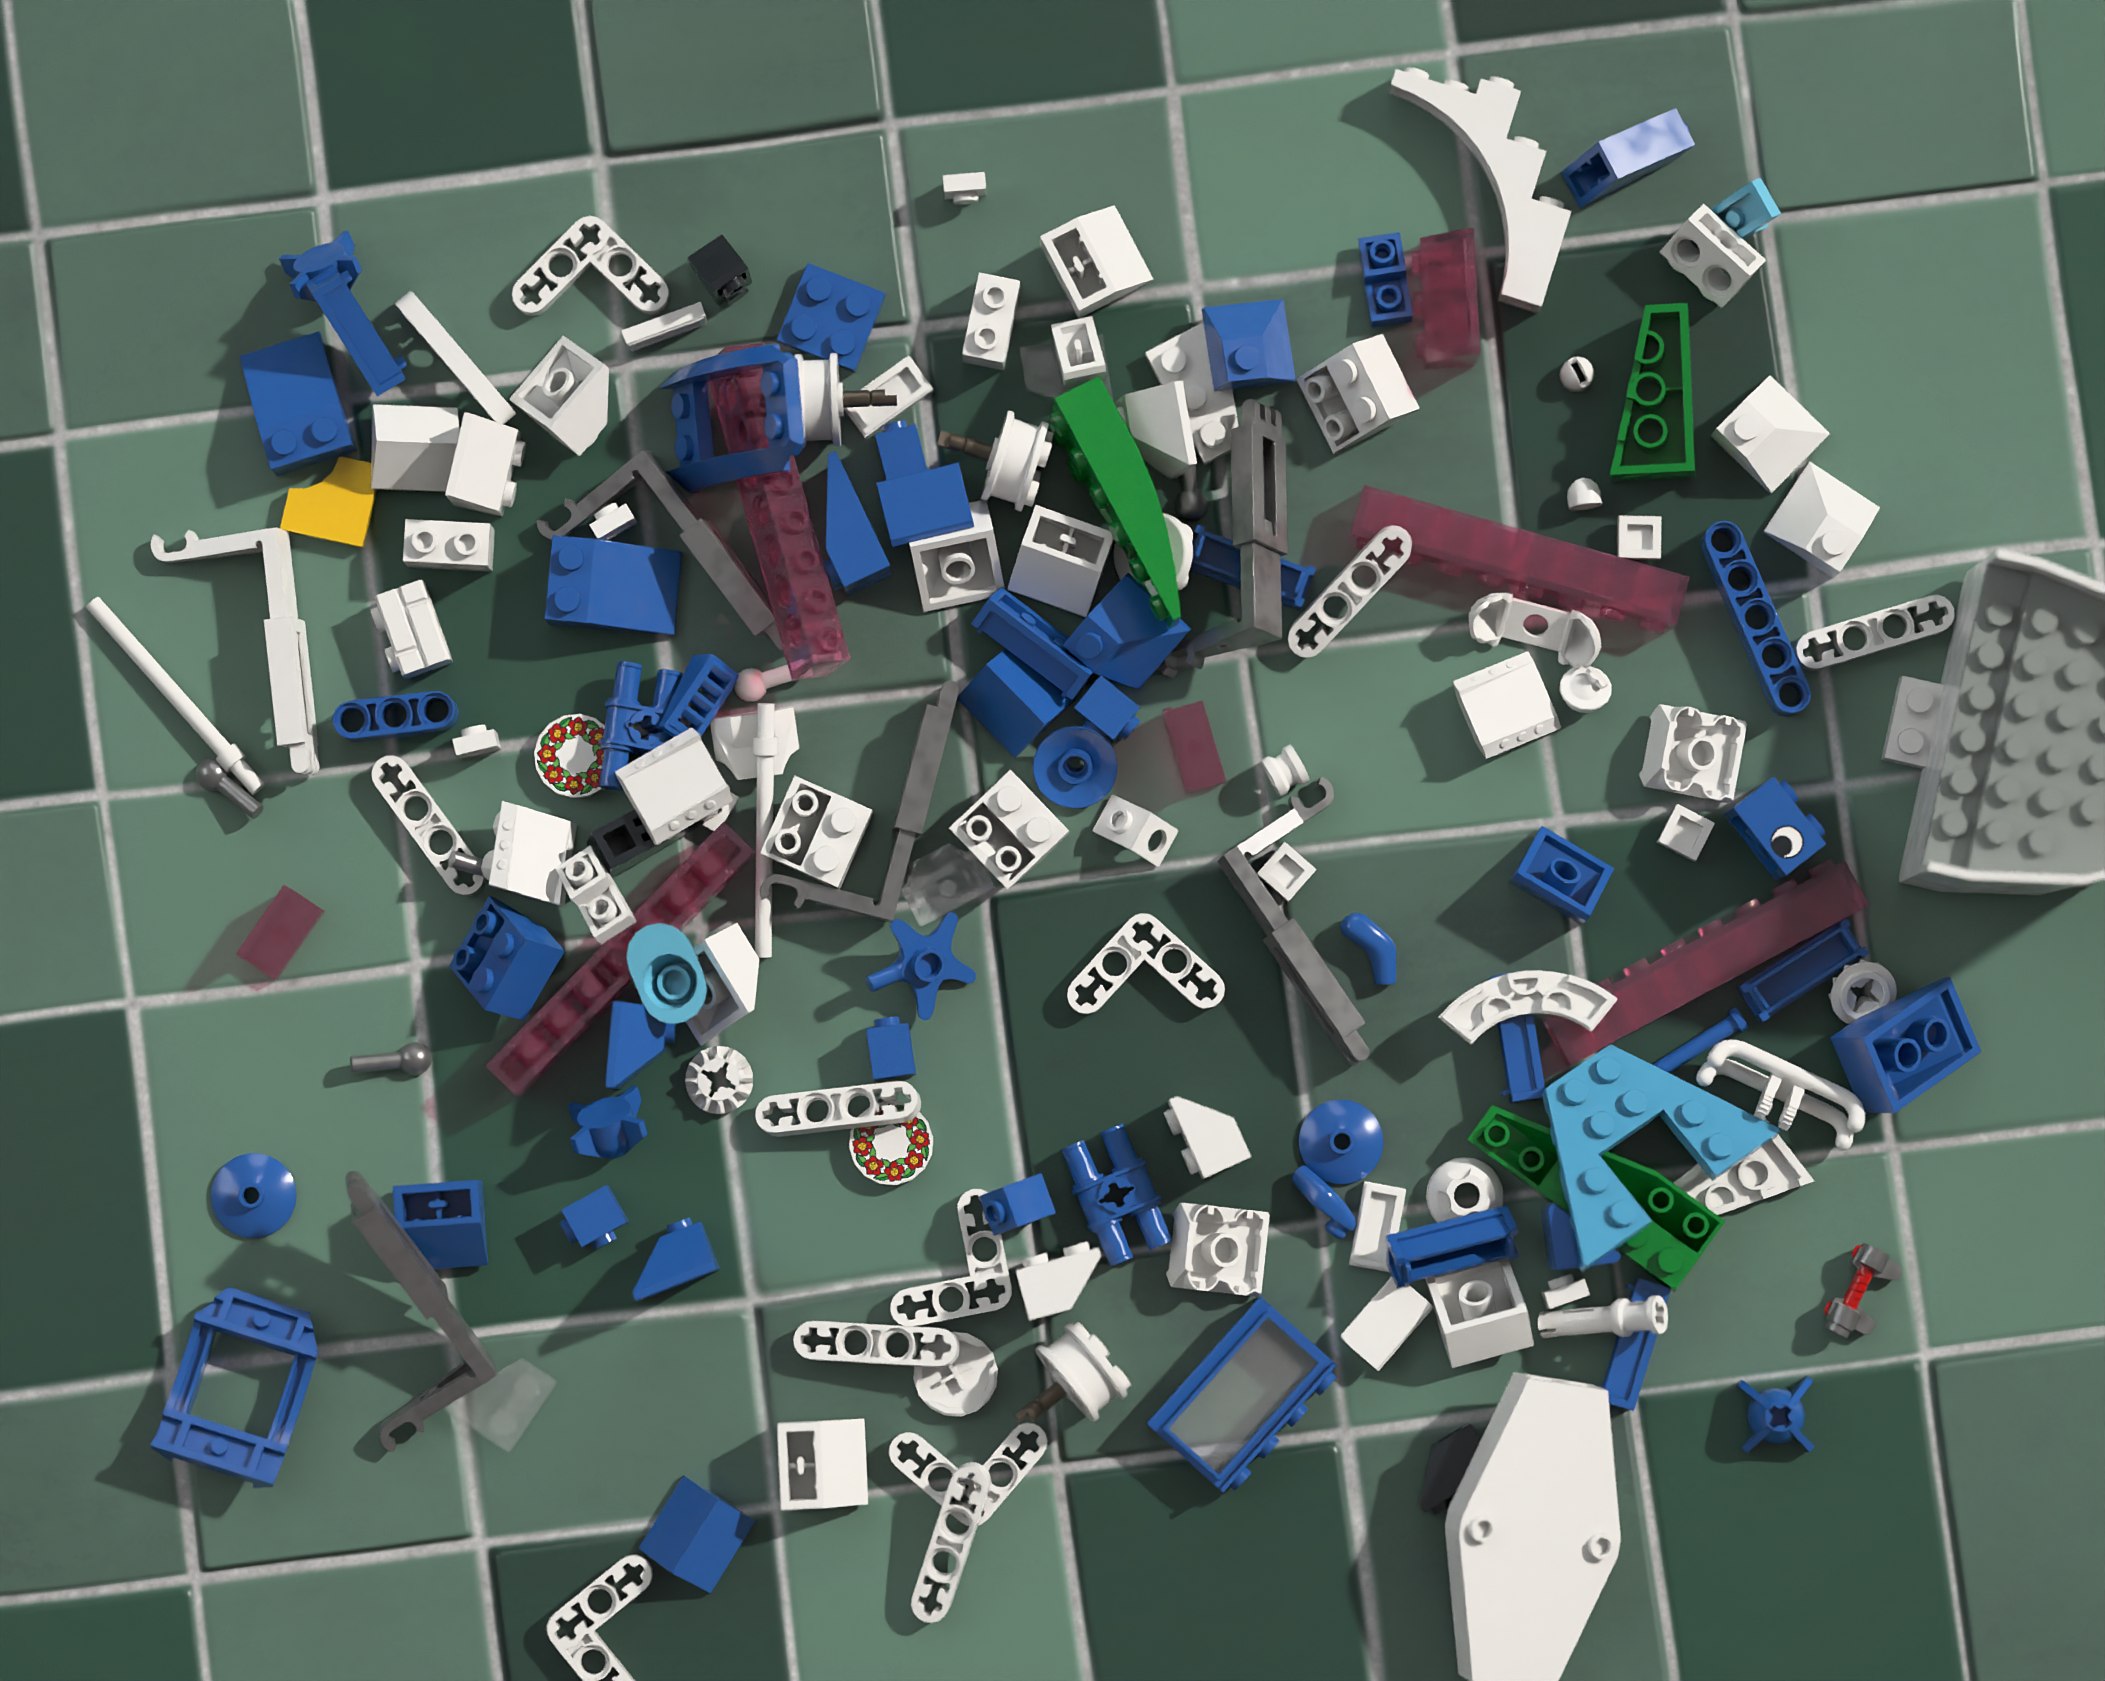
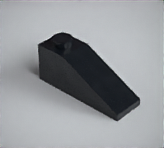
M720 808L715 816L720 814L723 810ZM634 809L592 831L587 845H591L609 874L613 877L647 859L713 817L707 820H699L682 830L677 836L655 845Z

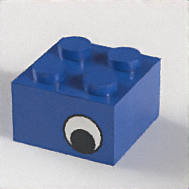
M1772 777L1724 813V816L1776 881L1794 870L1825 846L1826 843L1821 838L1825 831L1820 823L1810 813L1804 816L1795 803L1799 798L1785 780L1778 783Z

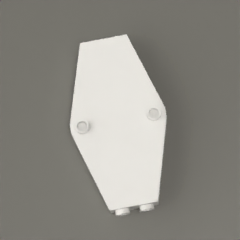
M1513 1372L1447 1512L1445 1533L1458 1674L1469 1681H1559L1618 1557L1621 1536L1608 1391L1588 1383Z

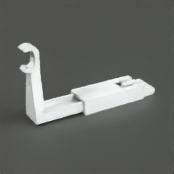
M276 527L199 540L194 531L188 530L184 535L187 541L185 549L171 553L164 551L163 545L165 541L159 536L153 535L151 539L152 553L157 559L167 563L263 552L270 619L264 620L277 746L290 749L291 767L295 772L309 776L317 774L319 771L317 746L319 745L306 626L304 620L298 619L289 532Z

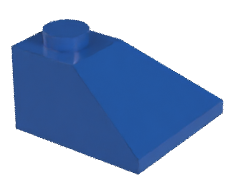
M1283 299L1203 307L1201 309L1214 391L1286 384L1296 381Z
M1127 573L1087 615L1063 646L1093 673L1139 690L1191 628L1181 619L1178 625L1172 629H1169L1165 620L1158 621L1149 605L1148 599L1151 597L1142 584H1138L1130 573Z
M613 1001L605 1087L614 1090L622 1089L665 1053L666 1043H674L676 1024L657 1020L649 1014L646 1007L642 1004Z
M690 1217L666 1226L669 1234L659 1238L633 1291L635 1301L649 1298L720 1270L702 1222L692 1224Z

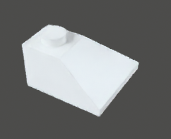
M562 336L509 400L560 443L580 456L587 447L595 442L598 434L607 425L609 368L565 336Z
M1769 376L1716 428L1711 437L1771 494L1830 433Z
M1183 380L1125 394L1115 402V406L1133 437L1143 460L1169 479L1178 478L1197 464Z
M1809 462L1763 532L1834 578L1841 572L1864 537L1880 507Z
M980 500L969 503L974 527L909 543L924 612L988 599L1000 587L1005 589L987 501Z
M738 923L710 936L693 948L705 977L707 992L704 1004L699 1012L687 1020L686 1023L700 1046L746 1016L755 1007L759 958Z

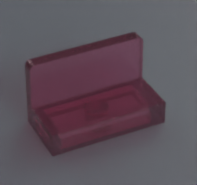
M1203 701L1171 709V707L1163 709L1162 717L1185 794L1225 783L1226 778Z
M283 885L236 955L277 981L325 911L291 887Z

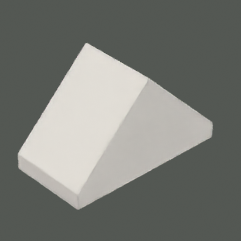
M1092 316L1052 324L1051 328L1064 389L1080 386L1100 376L1102 381H1105L1106 367Z

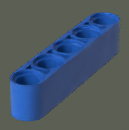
M1716 522L1706 530L1701 538L1700 546L1703 556L1770 708L1779 716H1794L1803 710L1810 701L1811 692L1808 682L1742 532L1732 522ZM1724 532L1729 535L1732 541V548L1729 552H1719L1712 546L1711 537L1713 533ZM1739 570L1747 575L1749 585L1746 590L1737 591L1730 586L1728 575L1731 571ZM1748 609H1758L1764 614L1766 623L1763 629L1756 630L1747 625L1745 613ZM1774 647L1780 651L1783 660L1779 668H1770L1765 665L1762 660L1764 648ZM1782 686H1792L1798 691L1800 698L1797 706L1788 707L1780 701L1779 690Z

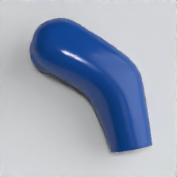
M1352 913L1346 916L1340 925L1341 932L1367 953L1371 962L1375 984H1396V946L1391 937L1362 913Z
M1307 1166L1299 1167L1294 1172L1291 1181L1314 1207L1331 1218L1325 1224L1326 1231L1337 1239L1344 1238L1348 1230L1354 1231L1356 1219L1341 1197Z

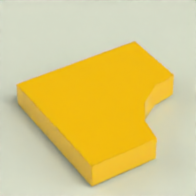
M339 456L334 470L321 483L308 488H289L280 529L294 534L364 548L377 489H371V463Z

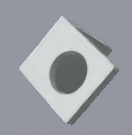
M1111 795L1093 828V832L1133 851L1157 867L1160 866L1178 833L1176 828L1153 813L1115 795ZM1156 830H1161V843L1155 850L1149 851V838Z

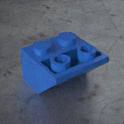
M489 896L481 911L477 913L474 923L461 946L455 951L449 967L484 1010L524 1021L565 950L546 928L497 898Z
M483 1180L393 1186L394 1216L433 1269L488 1265Z

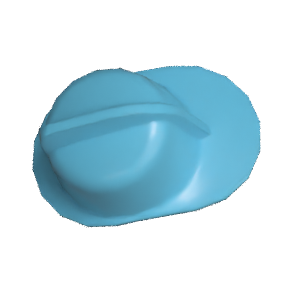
M662 923L647 925L636 932L628 945L626 958L629 971L644 1006L649 1014L661 1022L670 1024L686 1022L699 1012L704 1004L707 992L705 977L691 943L685 934L677 928Z

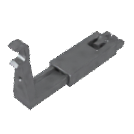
M1253 399L1245 400L1242 405V426L1231 429L1233 546L1240 549L1242 619L1236 617L1193 638L1181 641L1159 666L1163 675L1173 679L1178 673L1176 664L1181 657L1188 655L1186 662L1201 670L1205 657L1282 639L1280 557L1288 554L1285 437H1282L1281 413L1270 409L1264 404H1259V402Z
M642 450L579 503L565 498L564 507L570 510L571 519L558 530L552 531L549 528L548 522L537 520V527L544 537L552 539L553 535L568 536L599 510L609 505L642 480L641 474L684 531L679 535L754 636L765 637L768 634L780 650L792 651L799 645L798 637L713 523L699 516L651 451Z
M947 681L943 684L939 691L936 706L927 704L924 707L892 830L897 831L878 906L873 904L874 898L780 874L770 875L763 881L760 887L761 900L769 896V887L774 883H778L796 890L797 898L793 902L796 909H799L805 900L878 920L890 923L893 921L915 836L919 837L923 831L959 693V686L955 681Z
M1320 777L1317 780L1316 786L1323 793V799L1310 808H1305L1300 804L1298 797L1291 796L1288 799L1290 812L1224 854L1217 863L1266 933L1267 937L1263 939V942L1333 1045L1337 1047L1349 1065L1355 1066L1367 1059L1370 1053L1369 1048L1357 1032V1029L1365 1024L1364 1020L1294 918L1289 921L1287 920L1248 862V860L1326 809L1332 803L1334 789L1327 779Z
M350 1171L346 1175L345 1180L348 1197L352 1201L350 1206L353 1223L426 1320L433 1317L465 1360L411 1402L383 1420L379 1429L381 1443L388 1451L394 1452L395 1439L389 1436L391 1431L405 1422H411L416 1426V1431L424 1432L423 1419L485 1384L497 1375L493 1357L450 1302L445 1283L362 1174L358 1171Z

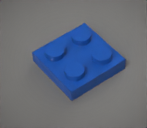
M807 263L778 335L777 343L821 360H829L831 353H837L838 366L855 373L886 293Z

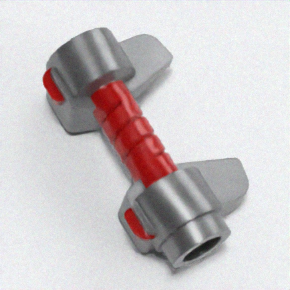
M1866 1243L1857 1245L1852 1252V1259L1850 1261V1264L1857 1271L1844 1298L1833 1297L1827 1303L1824 1310L1827 1322L1824 1328L1846 1339L1853 1330L1865 1335L1871 1334L1876 1328L1877 1323L1858 1306L1872 1277L1899 1281L1902 1272L1900 1265L1889 1260L1890 1255Z

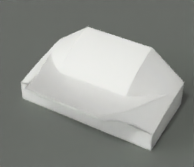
M794 706L776 708L774 710V737H778V755H774V775L783 774L790 755L799 749ZM757 711L714 717L710 722L715 760L724 763L737 780L757 778V755H753V737H757Z

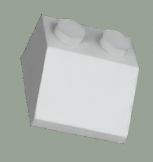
M464 412L445 493L453 506L502 517L505 506L512 507L517 483L511 482L514 466L521 467L526 450V442L520 441L521 434L518 429Z
M1508 1258L1425 1278L1441 1338L1452 1368L1534 1346L1528 1312Z

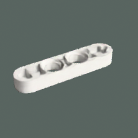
M411 290L395 303L406 319L495 422L504 424L516 414Z
M1394 525L1381 529L1293 622L1289 630L1288 643L1295 654L1300 657L1309 658L1320 653L1407 561L1411 554L1412 541L1405 529ZM1387 537L1390 540H1394L1399 537L1402 539L1400 549L1403 552L1398 554L1393 551L1384 559L1383 564L1389 566L1386 571L1383 570L1376 559L1367 556L1373 551L1376 558H1378L1385 549L1386 544L1383 539ZM1358 566H1369L1375 571L1377 578L1374 584L1369 587H1360L1354 583L1352 572ZM1331 596H1340L1347 602L1348 610L1341 617H1331L1324 611L1323 604L1325 600ZM1316 612L1322 623L1332 627V629L1328 632L1324 625H1322L1315 633L1314 640L1317 643L1313 646L1307 642L1302 646L1298 643L1300 638L1298 630L1309 631L1316 624L1317 619L1311 617Z
M1940 595L1923 597L1808 632L1796 642L1794 653L1803 669L1810 671L1824 669L1939 634L1953 623L1955 616L1954 607L1947 598ZM1933 603L1935 609L1943 608L1945 615L1939 619L1940 626H1935L1933 620H1927L1917 624L1921 632L1914 633V620L1907 609L1913 608L1914 617L1926 613L1929 610V604ZM1896 615L1903 619L1906 629L1902 637L1894 639L1884 633L1883 621L1887 616ZM1856 627L1863 631L1866 641L1862 649L1853 651L1844 645L1842 636L1846 629ZM1828 633H1834V645L1841 655L1840 657H1834V649L1820 654V662H1815L1812 656H1804L1803 650L1809 647L1808 640H1813L1816 646H1820L1831 641L1827 635Z
M394 755L380 758L372 769V780L379 792L447 885L455 893L462 896H472L478 893L484 886L485 877L474 874L472 878L475 884L468 887L464 883L457 886L455 882L459 878L457 870L449 866L445 870L441 865L449 861L453 851L459 852L462 849L465 854L474 856L472 851L409 765ZM388 764L392 768L401 766L402 771L398 774V778L406 788L411 782L416 786L415 789L403 793L397 802L392 798L393 795L400 793L391 782L383 784L381 781L385 776L383 768ZM413 797H421L428 804L427 815L419 821L410 820L405 814L404 807L406 802ZM438 831L448 832L453 839L451 850L443 855L433 853L429 846L431 836Z
M893 1081L772 1095L764 1098L756 1108L755 1117L757 1124L765 1133L771 1136L782 1137L904 1123L911 1121L918 1115L921 1109V1099L912 1085L904 1081ZM899 1092H903L907 1098L911 1099L910 1103L904 1104V1111L899 1112L894 1105L881 1106L884 1114L879 1115L880 1106L876 1094L881 1093V1099L884 1102L897 1100ZM856 1096H865L870 1101L868 1113L863 1117H852L848 1112L849 1102ZM817 1100L826 1102L829 1108L826 1118L820 1122L809 1121L806 1115L808 1106ZM798 1103L797 1114L801 1122L800 1124L795 1125L796 1120L792 1116L779 1118V1125L774 1126L770 1120L766 1119V1115L773 1114V1107L778 1106L783 1113L795 1112L793 1104Z
M809 1321L799 1326L795 1331L793 1339L794 1347L801 1356L818 1361L947 1367L956 1361L960 1353V1343L956 1335L945 1329L930 1327ZM817 1328L819 1336L834 1338L832 1330L839 1329L835 1341L838 1354L831 1355L833 1350L831 1345H818L816 1352L811 1353V1347L803 1342L804 1336H811L812 1329ZM853 1331H861L867 1338V1347L859 1355H851L845 1348V1338ZM896 1333L904 1334L909 1340L908 1352L899 1358L892 1357L886 1347L887 1340ZM916 1334H923L921 1338L922 1343L931 1344L937 1343L938 1336H943L944 1342L951 1345L950 1352L943 1353L941 1360H936L937 1356L934 1352L920 1351L922 1359L915 1360L918 1350Z
M969 1462L963 1464L955 1471L951 1478L911 1601L913 1613L924 1622L933 1623L941 1620L952 1605L991 1487L990 1473L979 1463ZM970 1473L977 1475L976 1483L982 1485L981 1488L974 1489L968 1501V1504H976V1509L967 1503L952 1501L953 1497L959 1501L963 1497L966 1484L960 1481V1478L966 1479ZM955 1511L965 1514L969 1520V1529L962 1534L950 1531L946 1523L948 1514ZM941 1551L951 1553L956 1560L955 1570L950 1573L938 1571L933 1563L934 1555ZM928 1576L934 1581H927L926 1577ZM935 1581L938 1583H950V1588L942 1584L939 1589L937 1602L941 1603L942 1607L936 1606L933 1612L926 1609L927 1602L922 1600L921 1597L929 1595Z

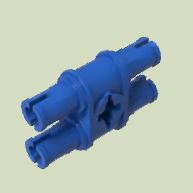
M627 661L617 662L612 698H608L604 706L607 709L603 739L599 740L600 749L604 750L599 782L600 788L614 791L624 790L616 777L615 771L628 764L629 754L637 753L643 756L673 738L662 730L659 725L682 679L683 673L668 669L657 670L653 705L646 707L641 706V703L637 702L643 665ZM682 715L679 717L678 721H682ZM641 722V728L653 734L640 738V732L634 730V727L629 726Z
M1123 1123L1100 1132L1114 1166L1111 1169L1112 1174L1104 1177L1103 1173L1098 1174L1084 1140L1061 1149L1075 1182V1185L1072 1186V1194L1077 1195L1089 1223L1086 1227L1091 1233L1096 1232L1110 1266L1133 1258L1119 1221L1123 1220L1121 1216L1127 1213L1130 1214V1217L1135 1215L1150 1250L1172 1241L1158 1206L1162 1204L1160 1200L1162 1197L1161 1195L1157 1196L1145 1168L1147 1162L1142 1157H1137ZM1116 1182L1119 1188L1134 1187V1190L1124 1197L1125 1205L1122 1207H1117L1115 1202H1104L1102 1204L1099 1202L1105 1195L1110 1193L1109 1185Z

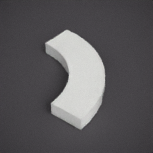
M1542 970L1521 971L1502 975L1473 987L1451 1003L1438 1019L1470 1045L1483 1032L1496 1023L1524 1014H1549L1562 1017L1592 1032L1618 999L1592 982L1573 975Z

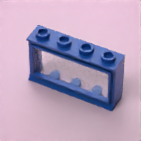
M1259 1296L1249 1310L1228 1330L1223 1339L1197 1365L1198 1367L1177 1387L1164 1405L1146 1423L1222 1492L1228 1487L1235 1491L1251 1474V1471L1246 1466L1254 1457L1259 1455L1264 1459L1280 1440L1275 1434L1285 1423L1293 1427L1305 1414L1308 1408L1303 1403L1313 1391L1320 1396L1336 1379V1376L1331 1371L1337 1365Z

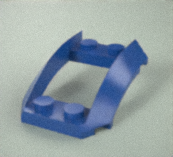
M779 344L747 348L699 360L679 368L659 388L673 389L674 396L671 402V410L676 418L677 430L675 454L679 459L680 467L666 473L689 493H697L704 487H715L743 478L775 472L790 471L789 458L791 456H799L805 445L798 359L789 352H781ZM762 368L761 391L765 396L766 404L764 430L769 439V448L714 457L708 381Z
M231 1287L226 1288L214 1297V1301L200 1312L196 1311L188 1343L162 1414L163 1418L151 1443V1449L171 1462L173 1458L251 1482L253 1483V1488L273 1487L292 1437L318 1355L310 1313ZM217 1332L294 1356L283 1395L267 1439L190 1415Z

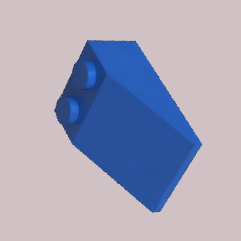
M320 331L239 356L270 469L277 476L357 451Z
M834 451L828 454L826 551L829 560L823 562V565L834 590L842 587L846 596H850L892 576L887 557L837 452Z
M553 535L545 610L546 622L549 625L674 636L682 551L599 539Z
M1944 977L1859 1017L1831 1037L1854 1094L1863 1104L1865 1112L1896 1113L1982 1052L1950 977Z

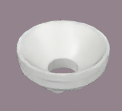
M1462 1157L1445 1162L1435 1170L1427 1185V1207L1437 1223L1503 1205V1188L1498 1175L1486 1163L1475 1158ZM1462 1183H1471L1479 1191L1477 1204L1468 1209L1457 1205L1454 1199V1191Z

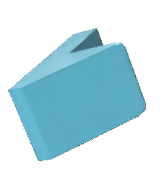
M1761 177L1749 182L1710 209L1743 240L1769 226L1768 222L1781 214Z

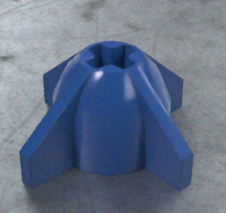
M343 231L332 243L313 247L302 255H282L279 258L284 272L294 279L289 283V286L296 299L317 302L307 287L306 282L335 265L340 274L348 270L352 280L346 284L351 291L362 269L357 257L353 256L355 245L349 231Z
M632 1085L619 1097L601 1098L588 1105L575 1102L568 1105L572 1120L580 1128L570 1138L574 1153L604 1159H616L627 1154L648 1134L644 1120L636 1118L642 1102L637 1086Z
M1805 1376L1791 1392L1784 1389L1770 1388L1759 1393L1744 1380H1740L1736 1386L1751 1399L1747 1410V1421L1749 1428L1753 1432L1740 1448L1748 1453L1762 1440L1767 1443L1783 1444L1795 1439L1807 1452H1811L1815 1446L1801 1433L1804 1427L1805 1412L1800 1399L1813 1383V1380L1809 1376Z

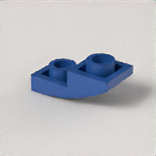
M1400 232L1358 238L1371 328L1413 322Z

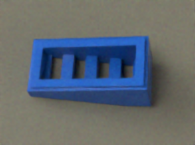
M712 654L693 655L659 727L673 738L692 727L701 737L732 691L739 674ZM699 687L706 692L704 696L697 691ZM689 702L698 708L697 712L687 706ZM681 715L691 722L689 728L678 721Z

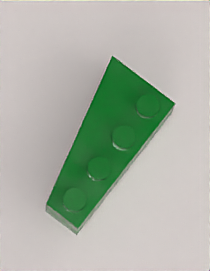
M1688 303L1645 305L1610 478L1611 481L1696 477Z

